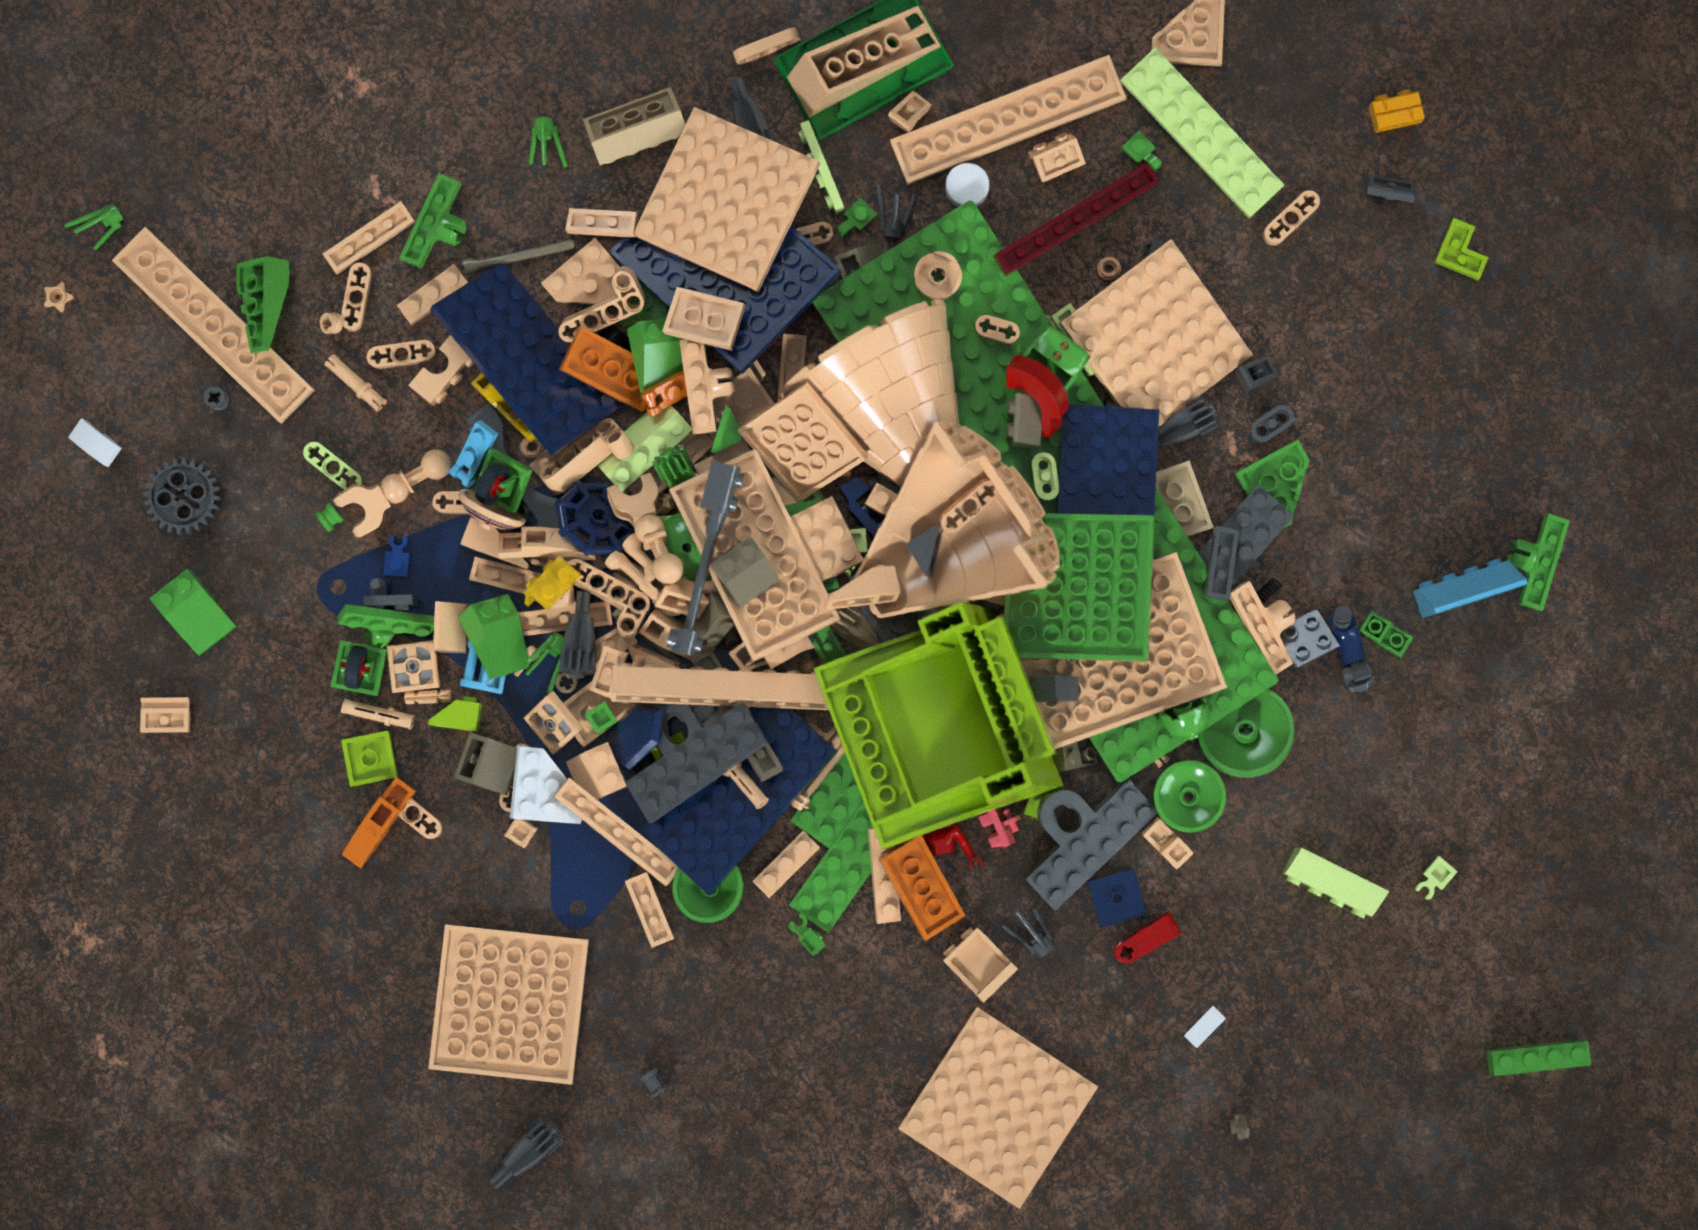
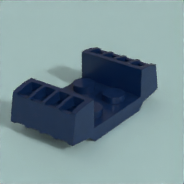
M856 477L840 486V493L849 505V514L862 528H866V533L874 540L882 524L879 521L875 524L871 519V511L864 504L859 506L858 503L869 494L870 488Z

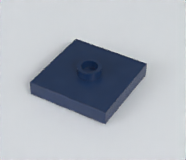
M1134 869L1087 881L1100 928L1147 915Z

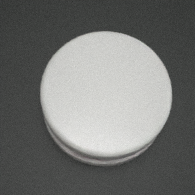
M963 163L955 166L949 172L946 179L945 191L947 198L956 207L970 200L977 207L980 206L987 198L989 191V179L986 172L980 166L972 163Z

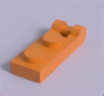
M684 370L641 392L643 400L647 403L646 410L649 416L657 415L666 407L687 397Z

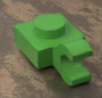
M1140 131L1122 146V150L1137 165L1142 161L1144 163L1148 162L1153 172L1161 167L1160 164L1162 162L1152 154L1155 146Z
M860 198L844 213L843 216L847 220L838 226L836 232L842 238L854 228L861 232L877 217V214Z
M800 913L797 918L800 920L801 925L797 926L791 921L788 927L799 936L797 939L814 956L826 945L823 943L822 936L816 930L807 928V918L804 914Z

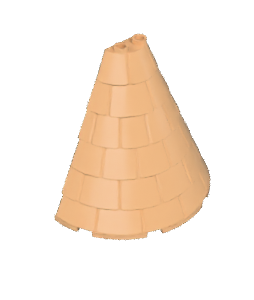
M941 299L931 301L932 306H928L926 301L909 306L885 317L881 321L882 326L880 327L877 325L870 327L869 325L821 354L818 357L820 363L817 366L813 363L801 369L782 388L783 393L779 394L780 399L808 382L866 451L868 457L863 462L874 468L881 476L899 488H902L920 448L924 447L935 422L951 421L954 424V428L958 429L961 427L958 417L957 393H955L946 304Z
M937 421L933 424L924 447L920 448L896 500L892 502L881 528L878 529L869 551L854 579L879 564L895 565L900 594L896 602L869 605L871 612L878 618L934 609L935 607L953 605L964 601L1019 593L1022 590L1044 588L1056 578L1057 575L1054 571L1060 566L1059 549L1053 529L1044 524L1042 520L1046 515L1042 505L1013 465L1008 467L1003 464L1001 452L973 430L965 426L958 429L954 428V424L951 421ZM989 478L999 492L997 499L955 533L946 532L939 524L941 513L980 480ZM985 485L983 487L985 490L983 494L991 495L993 485L991 487ZM976 492L974 496H976L979 499L980 503H982L984 500H982L980 497L983 494L979 496ZM973 499L966 500L963 504L964 511H973L976 506ZM958 508L955 510L962 519L965 517ZM956 515L954 518L948 516L946 518L947 524L945 526H947L948 524L954 526V519L958 515ZM936 525L943 532L933 575L930 578L924 574L906 546V543Z

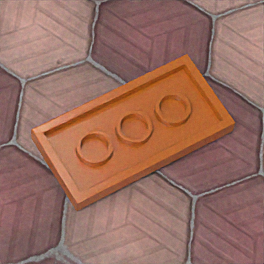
M579 326L559 370L637 411L643 412L647 403L641 398L632 353Z
M922 835L903 842L878 858L923 940L930 939L966 916Z

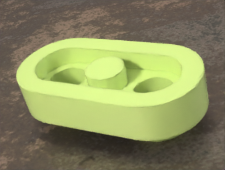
M1042 452L1037 454L1031 462L1033 483L1037 497L1043 501H1050L1059 493L1057 468L1054 457L1049 453ZM1039 462H1046L1047 468L1045 470L1040 469ZM1049 485L1051 492L1044 493L1042 487Z

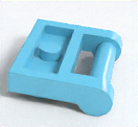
M469 640L468 646L470 648L464 678L460 680L459 686L502 694L505 676L490 680L483 665H481L478 682L473 681L478 655Z

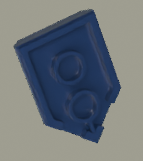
M637 704L607 732L606 737L625 770L631 771L660 743L662 734L659 732L661 719H664L665 709Z

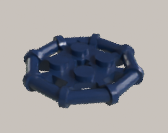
M578 480L573 483V486L561 499L555 501L554 507L557 509L560 527L558 533L561 537L567 538L582 550L585 556L610 555L614 551L622 553L624 550L622 547L623 542L627 537L635 533L629 521L623 522L622 519H619L613 513L607 498V488L611 487V482L608 481L606 483H582ZM588 492L602 493L599 494L598 497H592L593 494H589ZM576 496H579L581 500L577 504L571 502ZM567 512L573 513L574 518L570 524L568 523ZM592 514H594L595 516H597L598 514L601 515V521H597L596 519H594ZM620 530L625 535L618 541L615 534ZM574 531H580L588 538V541H584ZM603 541H608L609 545H593L594 542L602 543Z

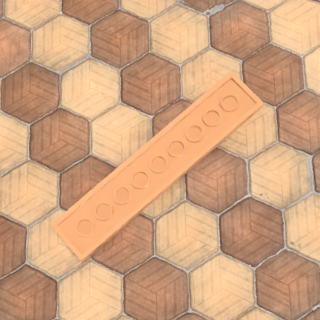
M1107 55L890 140V144L906 184L909 185L1125 101L1126 95L1111 58Z
M146 227L112 260L279 423L282 424L315 391L272 348L269 351L255 354L250 353L245 330L246 323Z

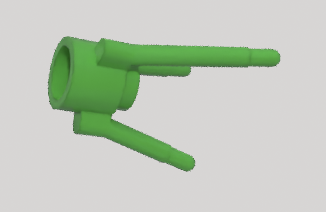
M549 117L535 119L534 128H531L532 140L529 164H533L538 138V140H541L542 165H546V140H550L553 135L563 167H567L566 157L558 136V127L553 126V119Z
M112 203L109 206L106 205L97 211L65 223L64 226L68 228L91 218L94 219L74 229V233H79L100 221L106 227L111 225V228L93 247L94 250H97L115 230L122 227L119 222L124 218Z
M554 632L527 658V661L531 662L540 654L528 668L526 675H530L548 653L557 657L561 651L563 652L564 637ZM560 658L547 689L548 693L552 692L560 673Z

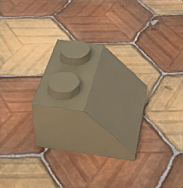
M749 537L711 564L712 570L739 608L780 581L766 556L752 537Z

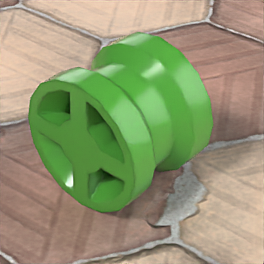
M330 502L325 505V509L314 513L328 532L333 530L335 524L344 521L343 517Z

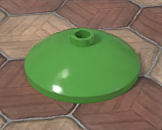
M677 513L663 522L667 533L665 546L669 553L678 556L683 562L684 572L681 578L686 577L689 581H695L701 555L681 514ZM685 543L691 545L692 549L690 552L683 550ZM709 571L707 572L706 579L711 576Z
M1186 760L1169 766L1160 775L1154 788V804L1159 816L1171 828L1181 832H1199L1209 828L1220 818L1226 803V790L1221 777L1212 767L1199 761ZM1186 792H1190L1192 794L1191 801H1186L1184 799V794Z
M736 866L711 895H707L678 867L673 879L672 889L674 900L682 913L698 922L713 923L728 917L737 908L743 895L744 884L741 871Z

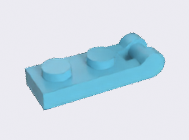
M482 420L475 422L449 474L454 478H459L465 487L470 488L475 483L489 449H492L498 433ZM465 467L470 469L468 473L464 471Z

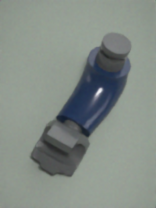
M1339 606L1331 614L1329 626L1340 645L1338 650L1343 666H1350L1342 670L1346 688L1349 692L1358 691L1360 693L1368 690V687L1374 683L1369 663L1362 662L1365 660V655L1355 617L1350 608Z

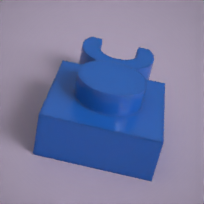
M391 535L389 544L392 547V552L385 551L383 575L408 578L410 553H404V549L408 546V538L403 536L402 544L396 545L395 536Z

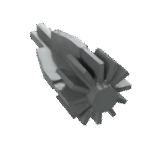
M737 77L734 80H730L735 101L732 103L734 124L774 141L772 133L769 131L755 100L748 96L743 79Z
M1202 395L1186 403V407L1175 412L1159 427L1158 446L1163 444L1166 447L1190 439L1198 434L1204 435L1217 428L1218 424L1214 417L1218 414L1212 403L1206 404Z
M577 591L575 614H570L563 638V652H560L559 671L570 674L569 676L572 678H584L586 674L593 675L596 669L597 655H595L593 618L589 614L591 594L587 591Z
M540 1115L525 1129L527 1133L515 1143L502 1161L504 1166L489 1179L494 1188L498 1189L512 1175L515 1177L540 1161L546 1154L550 1156L564 1142L562 1139L563 1135L558 1133L560 1131L559 1127L550 1120L548 1122L546 1117L543 1118Z

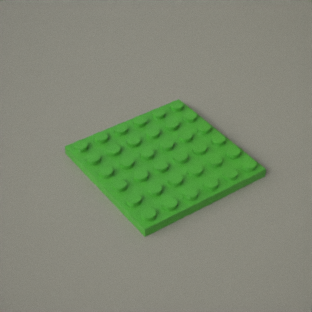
M1046 513L1042 520L1044 524L1053 529L1059 549L1060 566L1054 571L1057 575L1056 578L1044 588L1005 594L1004 621L1018 657L1149 662L1155 517L1153 515Z

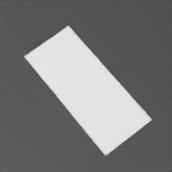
M1212 1006L1184 1036L1198 1048L1226 1018Z

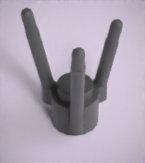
M878 184L876 189L881 223L880 232H883L884 238L902 239V234H906V227L917 195H912L901 224V219L897 218L899 194L896 193L894 195L892 218H887L886 222L881 185Z
M1033 907L1032 910L1043 934H1037L1027 919L1017 910L1016 915L1033 936L1030 940L1032 945L1006 924H1002V928L1023 944L1032 955L1036 953L1039 958L1045 956L1055 946L1051 942L1053 937L1048 932L1038 909Z

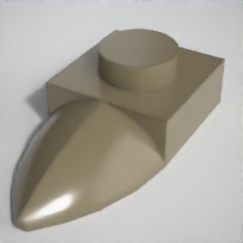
M1242 1112L1232 1113L1233 1119L1229 1120L1231 1134H1235L1238 1140L1249 1138V1125L1245 1114Z

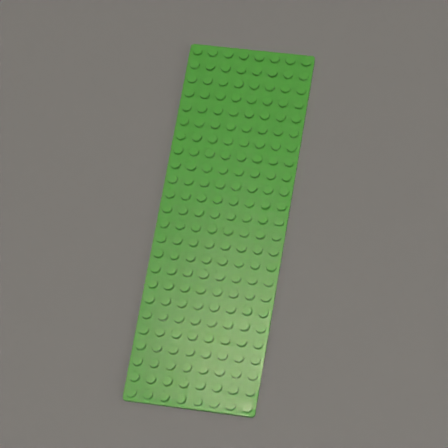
M970 200L827 288L813 301V304L836 341L840 343L869 325L870 327L874 325L882 326L881 321L885 317L904 308L926 301L928 306H932L931 301L933 300L923 296L915 287V267L923 256L932 252L942 251L952 255L960 266L962 280L958 290L948 299H945L944 302L946 304L947 328L950 334L959 424L961 427L965 426L973 430L1001 452L1003 464L1008 467L1013 465L1035 494L1031 462L1037 454L1045 452L1054 457L1059 481L1062 424L1060 429L1056 430L1051 438L1041 436L1039 449L1010 447V441H1006V428L1011 423V417H1007L1008 402L1010 399H1013L1016 393L1029 394L1006 387V372L1008 364L1015 355L1022 356L1044 326L1047 324L1053 327L1019 272L1016 270L1005 276L993 258L1003 247L975 203ZM937 269L936 273L934 271L931 273L935 282L944 280L945 277L941 275V270ZM990 315L1015 323L1019 327L1020 334L1017 341L1013 344H1002L978 336L975 332V323L980 316ZM984 321L983 324L979 323V326L982 327V332L986 333L988 329L996 330V328L989 326V321ZM1008 327L1007 330H998V332L1005 334L1006 339L1015 336L1011 327ZM1080 371L1066 392L1069 404L1104 406L1083 372ZM1044 461L1039 462V468L1045 470L1047 463ZM1049 485L1042 487L1044 493L1051 492ZM1156 488L1153 560L1177 552L1227 686L1226 689L1203 696L1206 699L1210 714L1209 722L1206 726L1208 728L1277 684L1278 678L1230 602L1204 597L1208 568ZM1058 495L1050 501H1043L1037 497L1045 513L1057 514ZM1159 713L1089 737L1117 782H1123L1187 741L1185 738L1171 735L1164 727Z

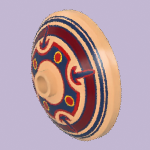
M461 489L459 492V499L466 511L478 520L477 525L484 529L490 530L491 527L503 530L524 526L526 518L518 511L511 513L495 503L485 505L479 502L475 497V492L472 490Z

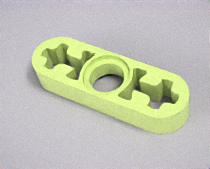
M310 442L305 446L303 450L305 459L342 489L348 488L349 484L341 477L344 472L352 479L356 476L355 482L363 485L361 475L318 442ZM318 447L320 448L318 453L326 458L323 463L317 457L310 458L312 454L309 451L312 448L315 450ZM332 461H337L340 465V469L336 474H329L327 471V465Z

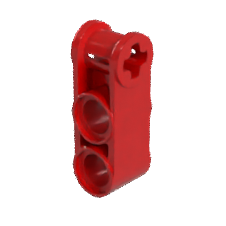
M1167 912L1152 921L1151 924L1140 928L1132 933L1131 936L1119 942L1114 948V956L1121 963H1131L1154 951L1161 944L1174 939L1182 932L1171 913ZM1123 946L1125 948L1131 949V951L1128 953L1130 956L1129 958L1120 956V954L1123 952Z

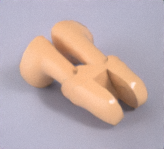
M633 533L623 542V551L644 568V574L630 562L623 552L614 551L605 561V566L612 571H622L638 584L639 589L644 594L656 601L660 595L659 590L652 585L657 580L653 573V564L656 559L652 561L642 549L643 543Z

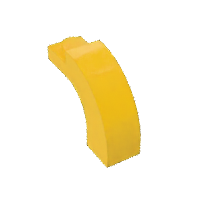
M481 372L471 384L525 438L532 442L536 437Z

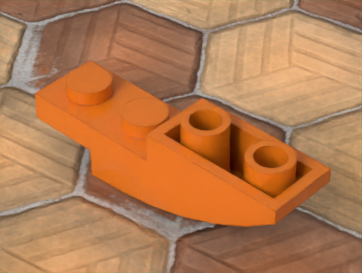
M396 777L368 812L342 855L362 869L390 831L389 828L417 791Z

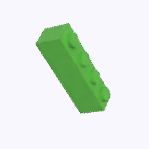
M1583 1039L1486 1050L1489 1074L1493 1076L1591 1065L1588 1041Z

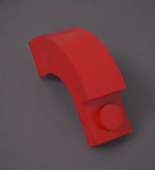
M1015 355L1007 366L1006 387L1026 392L1037 401L1042 413L1041 436L1051 438L1054 432L1060 429L1062 416L1069 408L1064 386L1058 377L1040 362L1028 357Z

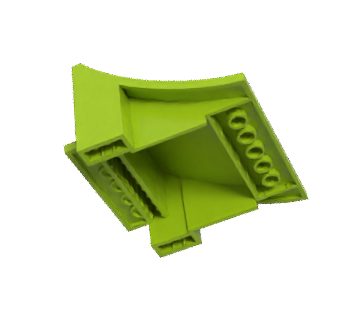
M960 602L919 620L918 623L921 629L919 631L880 643L814 668L881 849H887L959 821L1064 786L1052 757L1056 752L1004 618L999 617L995 619V616H997L995 609Z

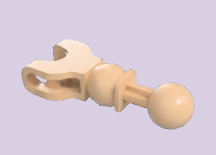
M430 450L423 455L421 465L405 475L402 470L399 471V474L387 475L381 481L380 486L376 484L372 487H367L361 484H353L334 497L333 502L338 507L357 503L364 508V518L353 527L354 536L362 537L380 526L384 511L391 507L390 503L397 504L403 502L410 492L411 494L414 493L412 486L426 478L434 480L444 478L451 469L450 457L442 450Z
M651 473L640 476V487L642 490L636 495L629 496L624 494L618 485L608 487L607 498L615 516L629 521L634 528L636 537L643 543L644 550H652L656 558L653 564V573L656 579L664 584L677 582L683 575L684 566L681 559L669 553L665 546L667 533L663 521L656 516L659 489Z

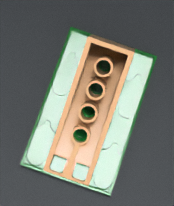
M879 0L776 56L773 60L789 90H791L799 108L802 110L806 120H809L818 141L917 89L919 86L944 74L954 66L917 0Z

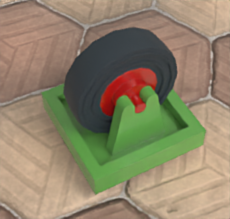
M494 448L489 449L474 489L476 499L485 505L495 503L511 513L517 512L533 469Z
M340 640L330 687L379 697L388 655L387 649Z

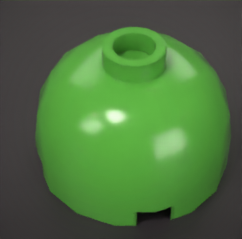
M1204 697L1164 710V713H1159L1166 730L1171 735L1185 738L1186 740L1199 737V733L1208 725L1210 717L1209 708Z

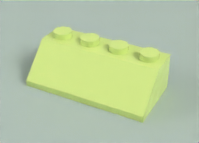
M671 405L654 416H649L646 412L624 431L634 444L633 453L625 459H617L611 453L597 466L614 485H618L620 490L626 494L630 491L629 488L641 479V475L646 474L654 467L652 461H655L654 457L660 456L659 452L665 448L672 447L673 449L675 445H679L693 433L692 427Z
M1294 848L1282 874L1288 876L1286 879L1288 882L1297 886L1300 883L1309 886L1308 891L1319 897L1323 893L1331 897L1329 902L1341 908L1345 904L1353 908L1351 913L1363 919L1365 915L1372 917L1389 892L1303 848Z

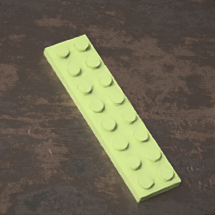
M1156 47L1120 80L1248 218L1256 213L1284 186L1276 175Z

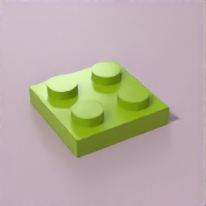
M390 731L341 740L350 787L398 777Z

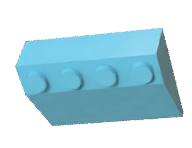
M1499 558L1487 562V567L1480 570L1478 566L1465 569V574L1456 577L1455 573L1441 577L1442 582L1433 584L1432 580L1418 584L1420 589L1413 592L1421 616L1425 618L1528 584L1527 580L1509 561L1501 563Z

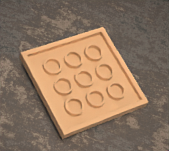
M808 382L740 426L737 430L752 449H757L762 461L798 503L865 461L868 457L866 451Z

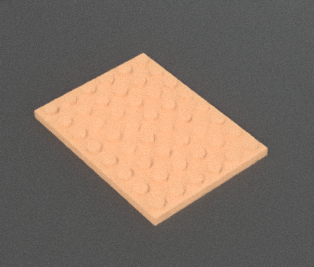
M1177 552L1153 560L1149 662L1073 660L1070 662L1065 659L1019 658L1028 682L1031 677L1051 675L1078 677V702H1036L1054 749L1227 688ZM1004 614L995 616V619L999 617L1004 618Z

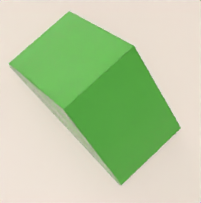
M729 407L724 409L711 453L716 454L744 439L737 431L740 425Z

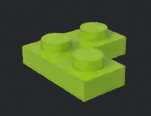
M1453 218L1434 263L1478 281L1489 257L1467 249L1475 226Z

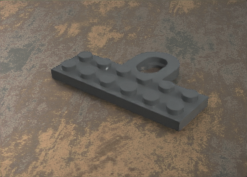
M743 702L705 728L690 705L659 703L655 707L665 709L664 719H661L659 731L662 733L661 741L658 744L664 756L626 781L625 784L648 823H653L766 746L769 742ZM672 717H678L688 727V737L681 744H674L670 740L668 721Z
M1130 779L1121 782L1093 810L1071 789L1056 788L1049 791L1038 805L1037 816L1040 825L1057 844L1023 878L1056 911L1158 813L1156 808ZM1065 805L1067 808L1077 811L1079 819L1074 828L1062 830L1058 826L1057 817L1054 813L1057 806Z

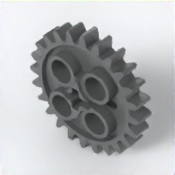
M183 457L181 464L176 458H173V465L164 461L165 469L162 470L156 467L157 476L149 474L153 482L144 484L150 488V491L143 492V495L149 497V500L143 502V504L151 506L146 513L149 515L155 514L151 521L154 523L161 521L159 528L164 529L168 525L167 532L173 533L175 528L179 535H182L184 529L187 534H192V527L197 531H201V523L209 526L207 518H216L212 510H220L215 505V501L222 500L221 497L215 494L221 491L220 487H214L218 479H210L213 471L207 470L204 472L206 465L202 463L197 467V461L194 459L190 464H188V459ZM183 474L184 482L176 486L174 483L175 477ZM169 484L177 491L184 493L186 497L199 504L200 508L197 509L182 500L179 496L166 489L165 485ZM202 487L204 490L203 496L195 499L194 491ZM170 494V503L163 506L161 503L162 496ZM184 507H189L190 515L182 519L181 510Z

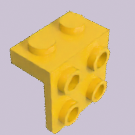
M560 556L555 561H548L542 569L543 573L538 578L534 576L526 585L527 591L524 594L526 596L524 602L526 606L529 607L536 600L546 610H549L580 579L581 574Z

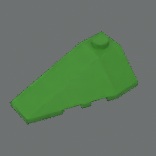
M265 256L237 263L236 287L238 294H241L244 304L241 306V311L247 317L248 323L245 330L250 353L255 354L270 350L289 285L290 272L288 260Z

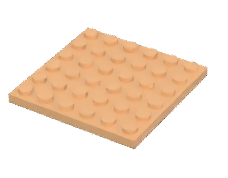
M694 107L635 228L634 236L759 292L821 163L816 159Z
M1172 239L1168 240L1059 322L1066 335L1085 349L1091 356L1087 364L1116 405L1123 408L1158 409L1159 427L1175 412L1186 407V403L1199 397L1253 355Z
M445 924L428 1069L573 1084L589 939Z
M976 1007L898 1129L1020 1209L1098 1086L985 1011Z

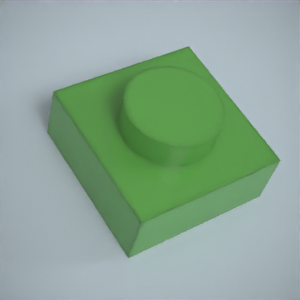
M605 701L585 713L597 734L618 722Z

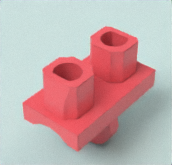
M1002 807L978 816L983 827L991 824L995 826L997 832L988 836L992 848L1000 846L1005 848L1017 842L1013 833L1019 831L1016 821L1020 820L1021 816L1013 817L1010 808L1003 811Z

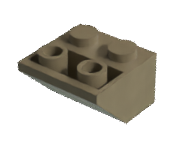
M874 244L858 247L834 256V263L842 271L839 275L841 280L876 259L882 253L879 245Z
M1016 393L1013 399H1010L1007 406V417H1011V423L1006 428V441H1010V447L1039 449L1042 425L1040 406L1031 395Z
M711 592L707 597L709 603L700 618H696L693 631L699 632V638L704 639L702 646L734 649L740 644L742 639L720 594Z
M469 733L454 778L507 796L515 774L517 748L487 737Z
M1089 738L1055 749L1056 754L1052 755L1058 772L1098 764L1094 745Z

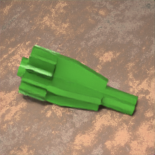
M675 445L673 449L672 447L665 448L659 452L660 456H655V461H652L662 481L665 480L670 488L696 477L692 467H690L693 463L683 445L679 447Z

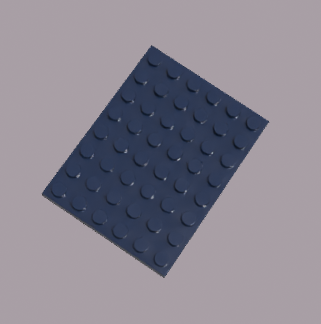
M792 225L759 292L637 237H623L609 251L623 266L630 267L637 279L669 308L677 287L744 303L746 307L732 351L712 346L741 374L769 348L842 272L835 263Z

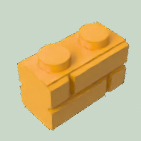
M1411 89L1399 91L1397 96L1388 98L1387 94L1377 96L1369 105L1375 133L1418 124L1425 119L1419 92L1411 93Z

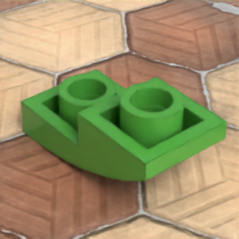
M1371 611L1359 630L1361 634L1400 659L1414 639L1413 636L1395 627L1390 621Z

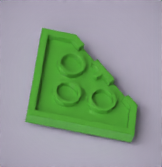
M1296 440L1235 473V476L1247 497L1259 485L1288 511L1294 514L1309 464V458L1299 440ZM1293 518L1284 528L1291 525Z

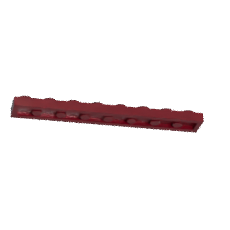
M1148 162L997 252L993 258L1005 276H1008L1153 188L1160 181Z

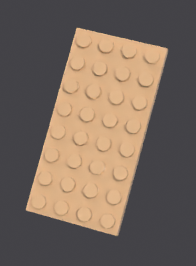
M756 448L725 463L741 468L740 473L744 474L741 488L736 487L734 497H738L735 512L730 511L718 537H716L708 568L753 662L840 621L836 609L825 610V603L829 595ZM709 471L669 489L701 556L707 536L706 527L709 511L703 510L700 507ZM749 537H752L766 556L780 581L739 608L712 570L711 564Z

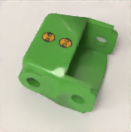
M1047 324L1022 355L1036 360L1049 368L1061 381L1066 392L1091 358L1085 349L1056 328Z

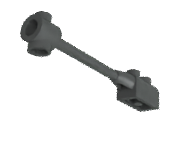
M717 461L711 462L700 507L703 510L709 511L706 527L707 536L684 629L676 627V629L671 628L666 647L671 648V651L694 656L695 652H701L704 639L699 638L700 633L693 631L716 537H718L730 511L735 512L738 497H734L736 487L741 488L744 474L740 473L741 468Z

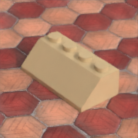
M671 87L583 119L599 165L612 163L616 159L627 155H634L638 151L649 147H656L670 139H678L685 127L681 110Z

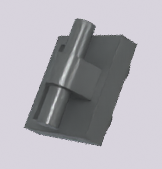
M375 578L370 582L371 596H363L365 607L386 610L394 609L401 612H412V608H419V599L412 594L387 595V583L380 578Z

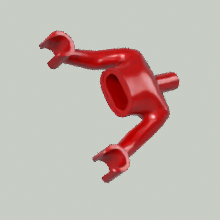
M951 824L922 835L933 856L955 852L954 839H956L969 860V868L972 870V861L978 860L982 869L983 861L975 856L967 838L957 825Z

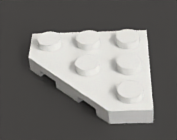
M517 746L510 818L581 824L582 819L553 797L567 778L543 748Z

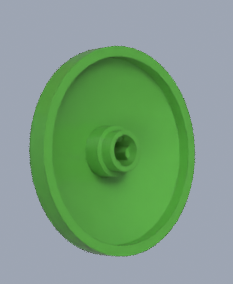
M1267 689L1199 733L1198 739L1203 754L1218 770L1235 777H1257L1277 768L1288 756L1294 742V720L1284 700L1272 690Z

